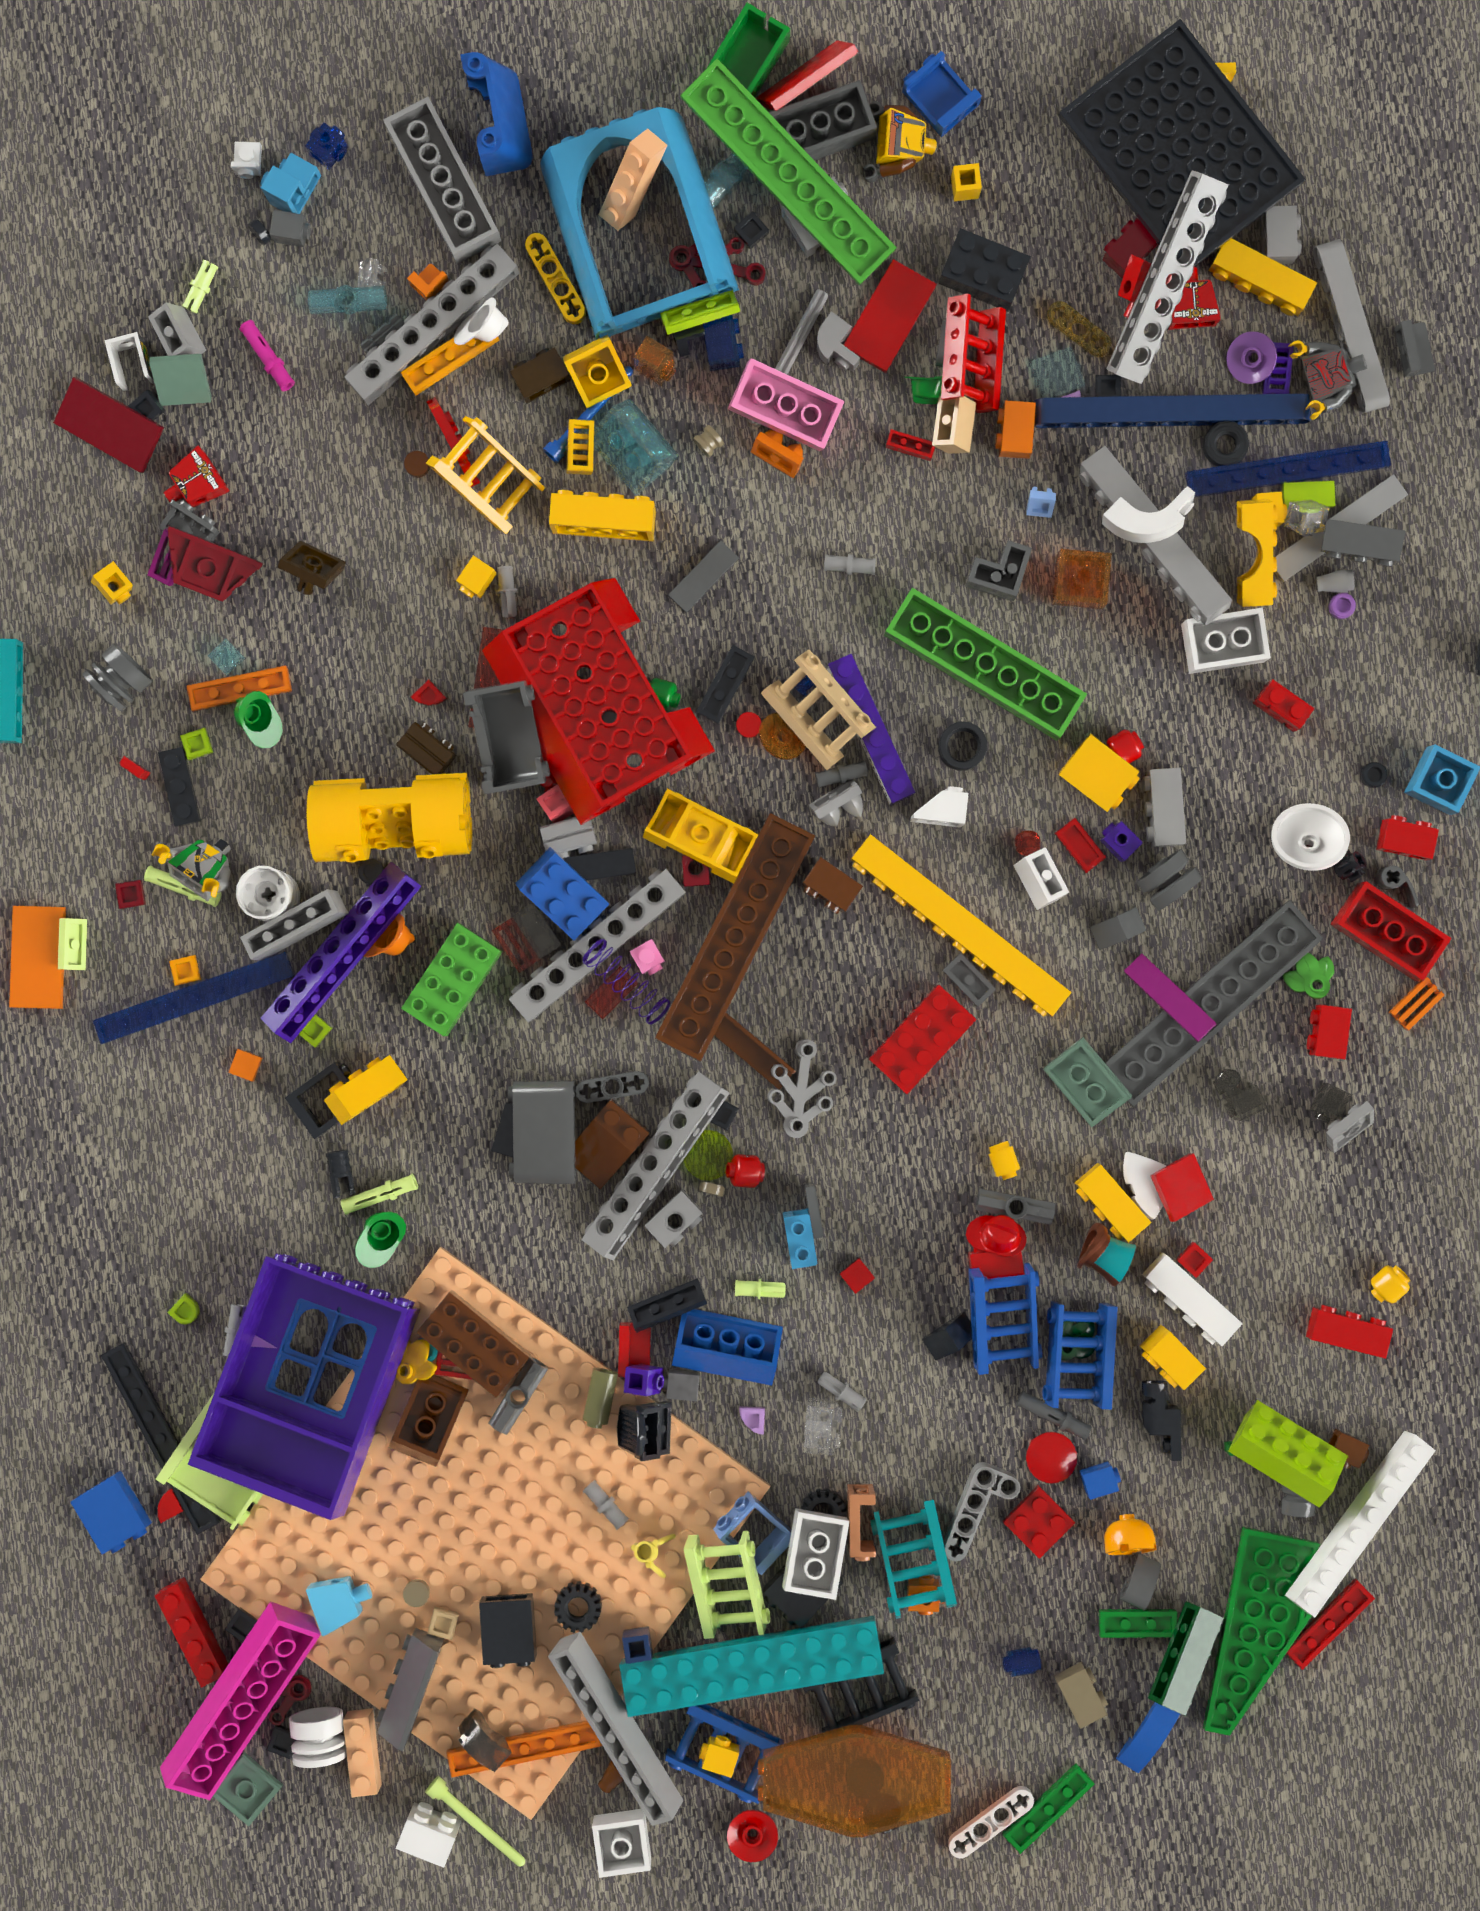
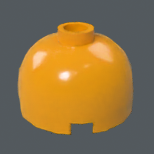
M1134 1514L1119 1515V1520L1111 1523L1106 1529L1104 1545L1105 1553L1108 1555H1133L1132 1553L1135 1552L1148 1553L1157 1550L1154 1532L1150 1525L1144 1520L1135 1519Z

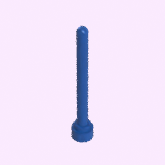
M626 366L624 369L629 378L633 374V369L630 366ZM611 397L588 407L577 420H591ZM568 429L558 440L549 441L543 448L545 454L555 463H558L564 457L563 453L568 445ZM574 429V433L581 431V429Z

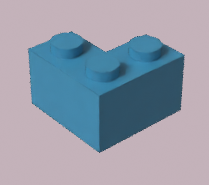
M290 153L287 159L282 160L279 168L272 166L270 172L267 171L263 175L260 188L270 205L281 211L300 214L318 183L321 174L316 166Z

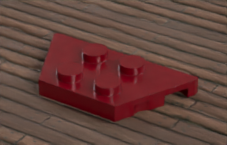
M168 525L172 576L175 584L223 602L237 587H240L247 581L246 579L263 565L261 561Z

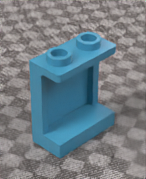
M808 1208L783 1212L792 1269L817 1265Z

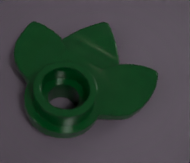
M1063 1321L1062 1337H1093L1094 1322L1074 1323ZM1062 1347L1061 1360L1066 1361L1073 1357L1087 1358L1093 1354L1095 1348L1069 1347V1350L1064 1352Z

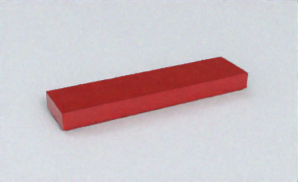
M1355 1578L1300 1632L1286 1654L1303 1670L1375 1598Z

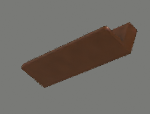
M727 1012L725 1013L714 1036L780 1090L782 1084L778 1079L772 1077V1066L782 1064L787 1068L789 1078L796 1070ZM778 1067L775 1070L776 1076H781L783 1074V1069L781 1067Z

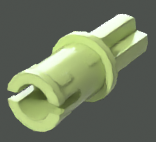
M761 1279L759 1281L736 1280L735 1296L758 1297V1299L760 1297H785L786 1285L783 1282H762Z

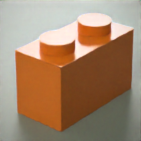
M1005 400L1002 408H999L997 424H1001V433L996 434L995 449H999V457L1030 458L1033 448L1036 403Z

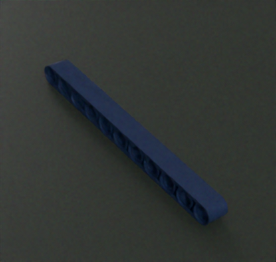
M1309 394L1055 397L1034 400V403H1036L1034 426L1036 428L1214 426L1224 421L1235 422L1238 425H1286L1310 422V408L1305 409L1310 403Z

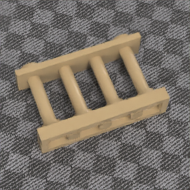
M807 650L794 660L800 667L783 684L780 680L775 681L766 687L761 694L823 767L828 770L844 757L839 749L853 736L858 734L860 738H863L876 727L871 722L870 717L863 713L821 664L820 659L810 650ZM807 675L817 687L799 703L790 691ZM824 695L833 707L815 722L807 713V710ZM841 714L850 726L832 742L823 730Z

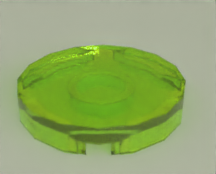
M704 1130L684 1158L685 1167L700 1180L711 1181L722 1177L726 1173L727 1163L731 1162L733 1158L731 1143L725 1135L715 1130Z

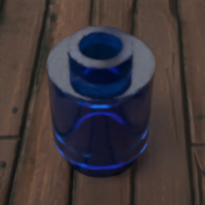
M1028 1647L1006 1651V1656L1002 1657L1004 1672H1009L1010 1677L1035 1674L1036 1670H1041V1659L1038 1649Z

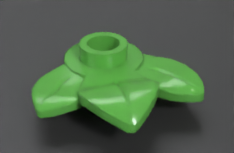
M1307 953L1296 963V970L1284 973L1283 979L1293 991L1306 992L1311 998L1321 999L1330 990L1329 980L1334 974V965L1328 956L1317 961L1313 955ZM1314 982H1320L1322 984V988L1315 989L1312 984Z

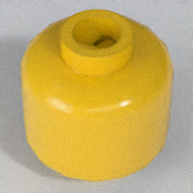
M1386 1265L1372 1277L1371 1285L1374 1289L1371 1293L1381 1303L1385 1300L1394 1304L1409 1291L1410 1286L1408 1282L1410 1279L1398 1266Z

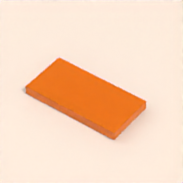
M13 906L9 1007L63 1009L64 969H58L59 918H66V907Z

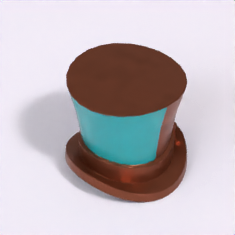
M1095 1223L1087 1233L1077 1268L1081 1269L1083 1265L1088 1268L1091 1267L1112 1286H1116L1121 1282L1129 1269L1136 1245L1110 1237L1108 1229L1103 1224Z

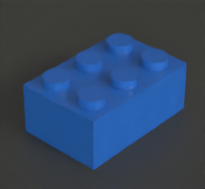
M551 847L515 883L527 898L573 940L609 905L608 901Z

